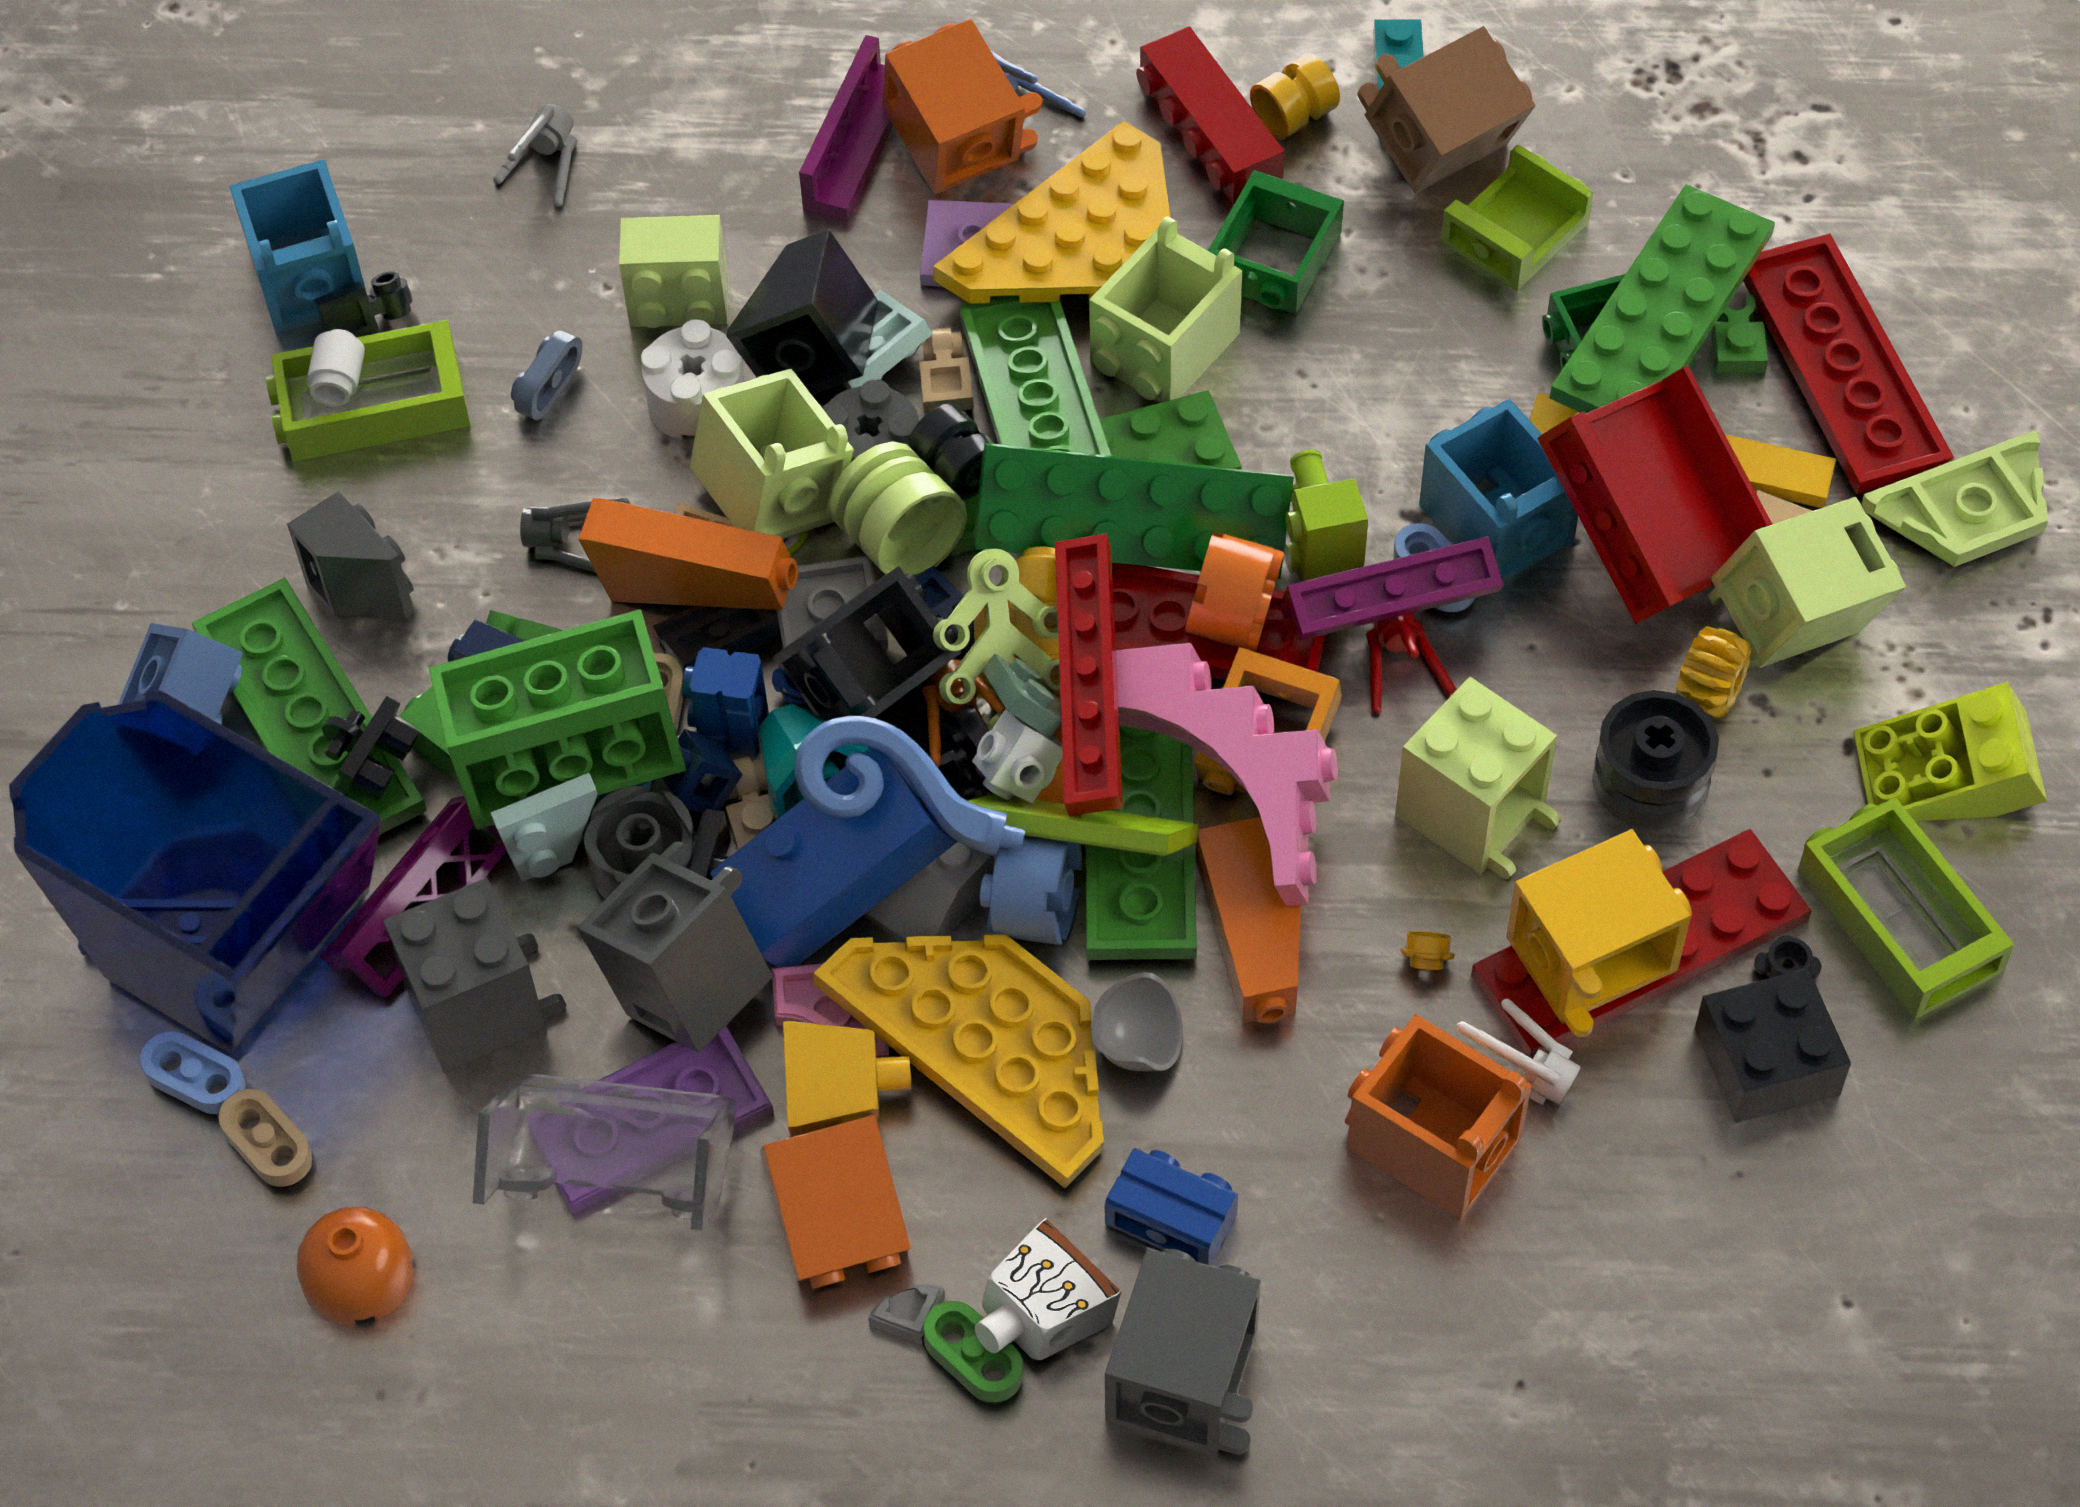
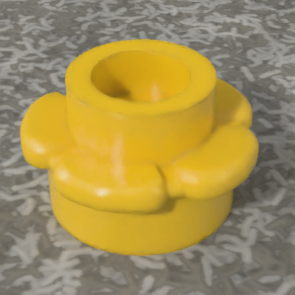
M1409 931L1407 932L1406 946L1400 948L1402 955L1410 957V966L1419 969L1441 970L1443 969L1444 960H1452L1455 957V953L1450 952L1451 936L1437 932Z

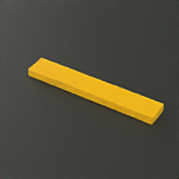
M1537 393L1530 421L1543 434L1580 412L1549 399L1550 395ZM1725 434L1755 492L1759 490L1783 500L1818 508L1825 507L1836 462L1835 458Z

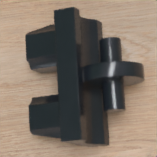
M386 696L364 732L360 729V726L365 720V716L357 710H351L346 719L336 716L327 719L322 727V733L331 742L325 751L326 756L334 761H338L344 751L350 753L338 771L339 779L332 789L334 793L346 799L353 789L360 794L378 801L380 800L392 780L395 770L372 758L379 747L403 761L415 744L420 732L406 720L397 716L401 703Z

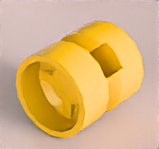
M1305 54L1285 66L1282 73H1273L1253 85L1250 90V101L1252 109L1274 138L1283 140L1303 129L1308 124L1309 117L1318 120L1336 109L1340 104V91L1336 79L1328 66L1319 57L1313 54Z

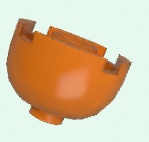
M346 1207L325 1214L307 1230L298 1247L297 1277L309 1306L323 1319L344 1326L356 1325L355 1320H365L374 1316L375 1321L388 1316L404 1301L414 1281L413 1255L404 1232L386 1214L367 1207Z

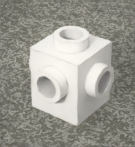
M1005 708L993 729L988 731L980 740L977 754L972 761L986 777L983 785L991 792L1006 800H1010L1013 795H1016L1033 804L1041 790L1046 788L1054 778L1056 767L1062 759V743L1054 734L1047 738L1008 712Z

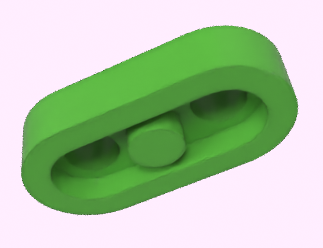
M946 1301L933 1307L924 1321V1344L929 1354L976 1398L986 1402H1001L1012 1397L1022 1383L1023 1360L1019 1351L1011 1343L997 1353H991L986 1350L975 1334V1325L984 1318L968 1304L960 1301ZM954 1332L961 1335L962 1339L959 1342L950 1343L945 1341L943 1336ZM995 1370L1000 1372L1003 1377L998 1381H989L983 1375L988 1371Z

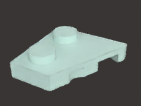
M881 289L874 294L879 301L864 374L859 378L841 384L847 389L862 386L869 380H881L887 371L902 359L913 355L919 349L920 344L933 334L923 318Z
M590 773L491 812L496 828L522 882L533 877L548 876L560 866L572 862L598 795Z

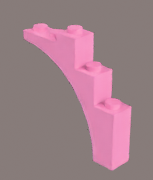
M1191 643L1116 650L1119 725L1165 735L1194 747L1226 769L1251 796L1259 810L1271 849L1274 887L1286 906L1308 905V885H1314L1317 879L1315 856L1312 851L1308 852V834L1315 833L1317 827L1316 810L1313 802L1330 801V781H1336L1338 777V763L1334 748L1326 746L1318 729L1274 733L1272 708L1270 704L1264 705L1254 686L1211 690V673L1208 662L1201 661Z

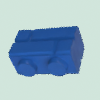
M703 647L701 651H698L695 666H687L683 676L682 696L683 698L690 699L687 713L688 727L696 728L697 733L718 740L725 751L732 749L733 754L756 757L762 750L759 726L769 715L762 662L759 659V655L734 652L730 656L727 650Z
M1134 1148L1125 1162L1120 1176L1117 1177L1106 1197L1104 1204L1105 1224L1162 1250H1180L1189 1254L1196 1262L1211 1266L1221 1248L1223 1240L1226 1239L1236 1219L1238 1193L1233 1192L1231 1185L1215 1174L1203 1173L1199 1177L1181 1169L1180 1163L1163 1151L1152 1150L1150 1154Z

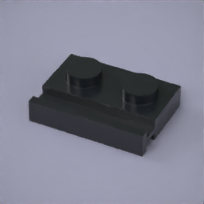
M693 606L653 625L657 642L660 645L663 644L668 655L678 660L682 666L683 674L687 666H695L698 651H701L703 647L727 650L728 655L731 656L734 652L746 653L755 650L761 645L781 636L776 619L767 609Z

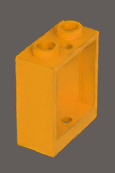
M1241 647L1237 651L1223 687L1254 686L1256 691L1314 709L1306 730L1318 729L1324 742L1342 698L1340 679ZM1198 751L1194 762L1198 778L1203 780V784L1207 788L1224 795H1232L1234 790L1249 795L1226 769Z

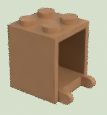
M1485 26L1466 34L1403 68L1399 66L1392 55H1380L1375 63V69L1384 82L1383 86L1379 90L1375 84L1366 82L1361 85L1357 93L1360 102L1366 109L1364 116L1415 194L1506 146L1536 106L1532 100L1529 86L1524 80L1517 77L1506 60L1504 48L1498 40L1490 36Z

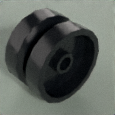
M1650 690L1631 694L1613 705L1602 721L1594 761L1592 783L1598 800L1614 817L1633 827L1659 830L1679 826L1696 815L1707 799L1711 775L1714 772L1717 759L1719 737L1712 719L1697 703L1677 693Z

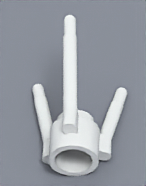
M1510 999L1502 1001L1503 1009L1549 1051V1054L1538 1049L1532 1059L1462 1021L1457 1024V1030L1460 1033L1524 1068L1526 1071L1523 1077L1526 1081L1532 1083L1529 1098L1543 1105L1546 1099L1560 1105L1581 1066L1569 1060L1573 1052L1572 1050L1556 1042Z

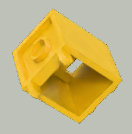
M1630 829L1515 881L1506 938L1562 1024L1566 1022L1575 1036L1586 1037L1591 1034L1594 1025L1589 1011L1678 971L1692 911L1684 893L1679 888L1673 889L1663 875L1662 865L1655 850L1650 845L1644 846L1634 830Z

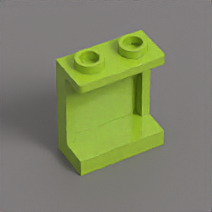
M1518 144L1510 151L1508 168L1468 206L1456 199L1444 210L1441 243L1518 291L1589 224L1593 191L1586 187L1579 179L1570 177L1548 163L1541 155L1532 153Z

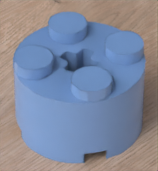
M1024 835L1020 851L999 846L996 856H993L994 860H996L993 874L986 873L983 876L980 888L981 906L990 907L987 922L988 933L992 935L1005 934L1011 939L1061 945V939L1067 940L1072 931L1079 903L1080 887H1074L1072 869L1082 870L1080 843Z

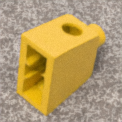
M796 1021L783 1022L787 1125L790 1137L874 1114L876 1119H878V1092L911 1090L910 1056L876 1058L874 1031Z

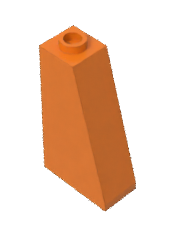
M603 498L592 499L578 539L611 602L783 610L789 590L794 589L797 583V563L795 559L791 558L782 537Z
M1261 817L1198 829V838L1195 843V859L1242 1024L1254 1021L1273 1023L1283 1019L1288 1014L1296 1013L1301 905L1286 906L1274 887L1271 849Z

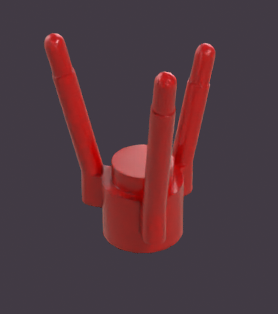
M1414 613L1373 622L1374 628L1366 632V638L1370 647L1372 713L1379 714L1382 709L1383 647H1386L1392 653L1407 651L1410 657L1415 658L1419 655L1417 644L1446 696L1450 698L1457 689L1429 643L1422 623L1416 621Z

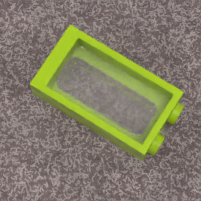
M448 320L357 337L365 348L358 388L355 395L350 397V401L340 407L322 405L316 402L310 395L307 376L314 346L271 354L274 375L265 376L271 405L279 404L280 413L272 415L273 428L277 443H287L293 462L471 426Z
M1896 797L1878 806L1868 804L1856 811L1846 823L1834 829L1830 827L1821 828L1806 840L1798 868L1799 874L1914 1020L2004 972L2015 944Z

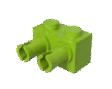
M1306 449L1296 453L1290 459V467L1294 472L1297 482L1292 487L1291 503L1293 511L1286 512V525L1290 542H1285L1284 554L1289 572H1297L1300 582L1364 567L1368 516L1355 478L1329 483L1323 466L1322 455L1318 450Z

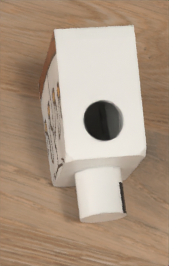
M1045 1218L989 1276L982 1301V1307L988 1316L975 1325V1334L982 1346L991 1353H997L1012 1341H1015L1032 1359L1043 1360L1112 1324L1122 1291Z

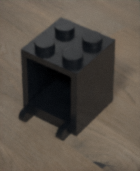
M898 566L776 653L773 658L813 713L828 721L844 716L876 717L958 656L961 651H945L936 645L933 638L934 628L944 619L935 617L924 602L925 593L921 585L910 574H904ZM876 613L907 655L895 665L864 624L865 621ZM949 626L945 631V639L952 645L956 642V636Z

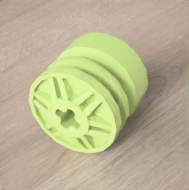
M897 442L875 445L858 455L842 471L832 489L829 501L831 519L853 542L861 547V550L885 574L899 566L904 574H910L915 578L929 568L937 567L956 547L964 533L967 521L965 502L907 444Z

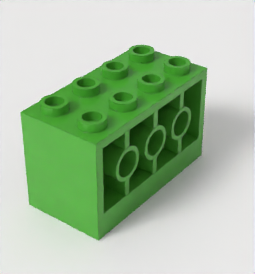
M641 609L428 668L447 749L476 830L495 825L491 812L587 773H590L597 793L601 795L686 771Z

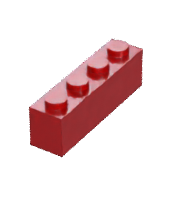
M1190 26L1140 46V68L1137 69L1136 75L1142 91L1146 95L1151 94L1157 101L1165 122L1169 126H1175L1183 136L1188 153L1193 158L1198 157L1206 167L1209 180L1215 189H1222L1234 205L1254 170L1283 179L1285 151Z

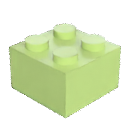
M720 215L621 218L619 268L630 327L657 328L660 326H682L690 320L697 319L703 320L709 325L728 324L729 277Z

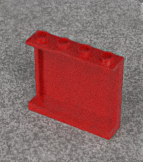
M1688 365L1656 383L1586 414L1584 411L1578 413L1537 437L1635 625L1713 586L1711 577L1755 530L1773 525Z

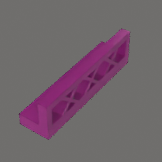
M865 35L799 171L803 211L848 222L892 130L893 124L882 107L885 65L881 64L879 38Z
M1487 536L1287 585L1280 608L1284 619L1293 617L1299 640H1304L1499 592L1504 584L1489 537Z
M464 795L451 798L320 955V958L334 971L351 969L380 998L388 997L402 980L395 956L394 966L384 978L363 960L376 943L390 942L388 936H383L386 932L383 920L402 913L409 903L429 902L446 895H437L436 871L442 863L458 862L460 886L456 890L484 879L507 852L496 825L486 827L497 838V841L486 854L470 855L468 832L474 826ZM457 847L458 855L449 856L452 853V851ZM471 862H478L471 871ZM425 885V895L416 896Z

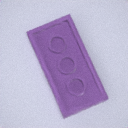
M725 1026L700 1053L676 1041L521 1119L526 1132L571 1214L574 1215L774 1114L768 1096Z

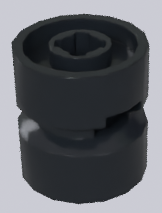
M949 403L934 408L913 429L909 439V447L962 500L979 494L984 443H995L985 433L979 431L977 424L959 405Z

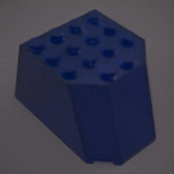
M162 690L144 693L145 700L101 708L99 702L84 704L9 784L10 800L14 811L16 837L13 838L15 853L106 979L230 1054H233L369 893L381 826L380 816ZM116 899L240 900L232 909H132ZM187 912H194L201 919L200 927L190 933L182 931L179 927L180 917ZM178 936L208 937L200 947H195Z

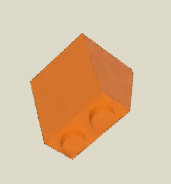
M875 1114L762 1146L760 1150L762 1161L797 1281L810 1278L812 1289L846 1280L843 1268L865 1263L868 1273L901 1264L899 1253L910 1250L911 1246Z

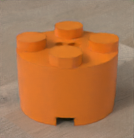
M1213 532L1197 583L1198 586L1190 608L1185 632L1234 647L1256 651L1285 552L1227 534Z

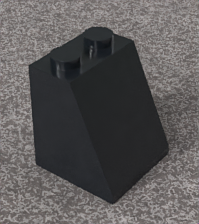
M826 229L785 246L728 328L726 337L756 378L792 369L812 395L863 376L879 300L831 231Z

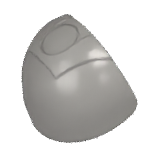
M1141 972L1127 976L1114 984L1110 989H1107L1098 1000L1092 1018L1091 1037L1099 1053L1104 1054L1115 1065L1130 1071L1148 1072L1169 1069L1176 1062L1181 1051L1183 1024L1178 1002L1168 984L1155 974Z

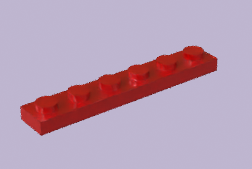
M1106 533L1055 542L1064 805L1069 816L1123 808L1111 544Z

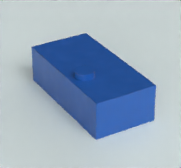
M869 748L862 753L874 759L879 764L883 773L884 787L882 795L870 810L861 816L836 818L818 811L804 798L710 872L713 878L727 866L742 872V883L731 895V898L764 960L779 968L798 966L958 842L938 826L899 766L886 754L876 749ZM845 766L827 780L826 784L838 794L849 795L858 788L859 779Z

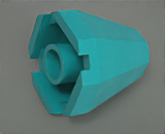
M793 703L772 710L759 726L770 808L776 820L804 799L795 777L796 753L807 734L823 722H826V720ZM848 744L837 747L829 753L823 768L825 782L846 766V758L850 754L863 753L869 748L863 745Z

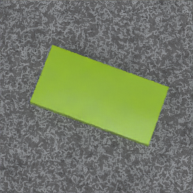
M994 793L969 800V802L1006 813L1005 825L1024 829L1027 836L1166 856L1192 846L1197 842L1199 823L1111 810L1069 816L1063 803L1035 799L1032 804L1020 797L1012 796L1010 800H1006Z

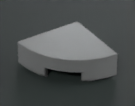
M932 1284L915 1285V1288L901 1291L890 1298L888 1296L883 1298L871 1311L868 1317L869 1326L923 1346L925 1318L933 1307L943 1302L945 1297L944 1287Z

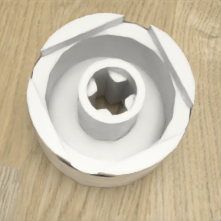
M690 320L682 327L666 332L644 349L641 354L642 376L649 415L657 428L672 438L683 440L682 435L695 436L703 394L718 388H725L745 382L740 354L726 337V334L710 328V325L703 320Z

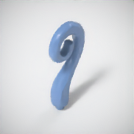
M866 716L833 718L823 722L807 734L798 747L795 757V777L799 790L808 803L826 815L836 818L861 816L874 807L882 795L884 781L879 764L870 756L859 752L850 754L845 762L847 769L859 779V786L855 792L849 795L838 794L831 790L824 780L823 768L829 753L843 745H863L886 754L899 766L938 826L956 841L976 851L996 856L999 846L1016 851L1021 850L1025 835L1024 829L1005 825L1006 813L976 805L960 797L928 754L902 730L887 722Z

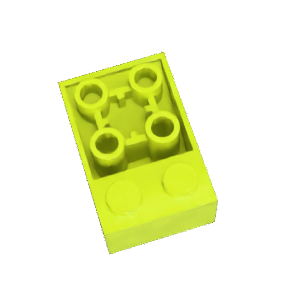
M2008 682L1853 730L1868 804L1878 806L1896 797L1915 822L1997 817L2047 801L2027 712Z

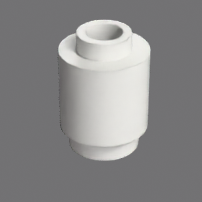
M334 329L319 334L315 339L307 376V385L310 388L311 397L322 405L330 407L346 405L350 401V397L357 392L365 348L363 343L352 333L346 330Z

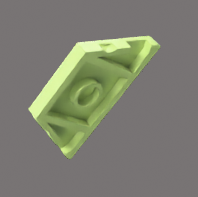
M2036 430L1871 491L1864 494L1861 506L1865 513L1954 567L2044 533L2048 523L2047 503L2042 496L2044 487L2043 468H2039L2038 459L2040 436Z

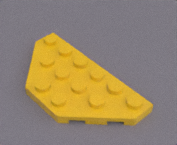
M1121 122L933 266V281L969 304L990 303V296H1019L1020 303L1060 302V295L1088 294L1090 299L1159 227L1161 221L1167 216L1170 217L1160 142L1129 123Z
M984 935L983 940L951 941V936L906 937V942L873 943V937L850 938L813 973V985L866 1028L874 1031L877 1037L898 1054L910 1056V1063L1064 1188L1102 1152L1104 1136L1099 1113L1096 1056L1091 1037L1092 1016L1090 1000L1008 935Z

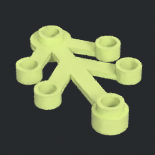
M986 549L974 556L967 571L970 589L948 619L941 620L934 628L933 638L940 649L959 651L969 642L970 631L968 626L983 607H986L987 627L954 672L946 674L940 681V695L948 703L966 704L974 697L976 691L974 681L994 654H997L1010 664L1013 663L1015 656L1040 675V684L1049 690L1060 691V682L1055 685L1050 679V671L1055 665L1059 666V659H1052L1010 623L1008 603L1031 619L1034 631L1043 638H1058L1057 606H1046L1019 583L1020 572L1018 564L1004 550ZM995 565L1002 572V579L997 585L992 584L989 579V571ZM1050 612L1054 614L1057 620L1056 627L1051 632L1044 625V619ZM950 625L955 626L958 631V639L952 645L945 639V631ZM959 678L964 684V691L960 697L955 698L951 693V684L955 679ZM997 713L989 720L986 725L989 730L993 729L1002 714Z

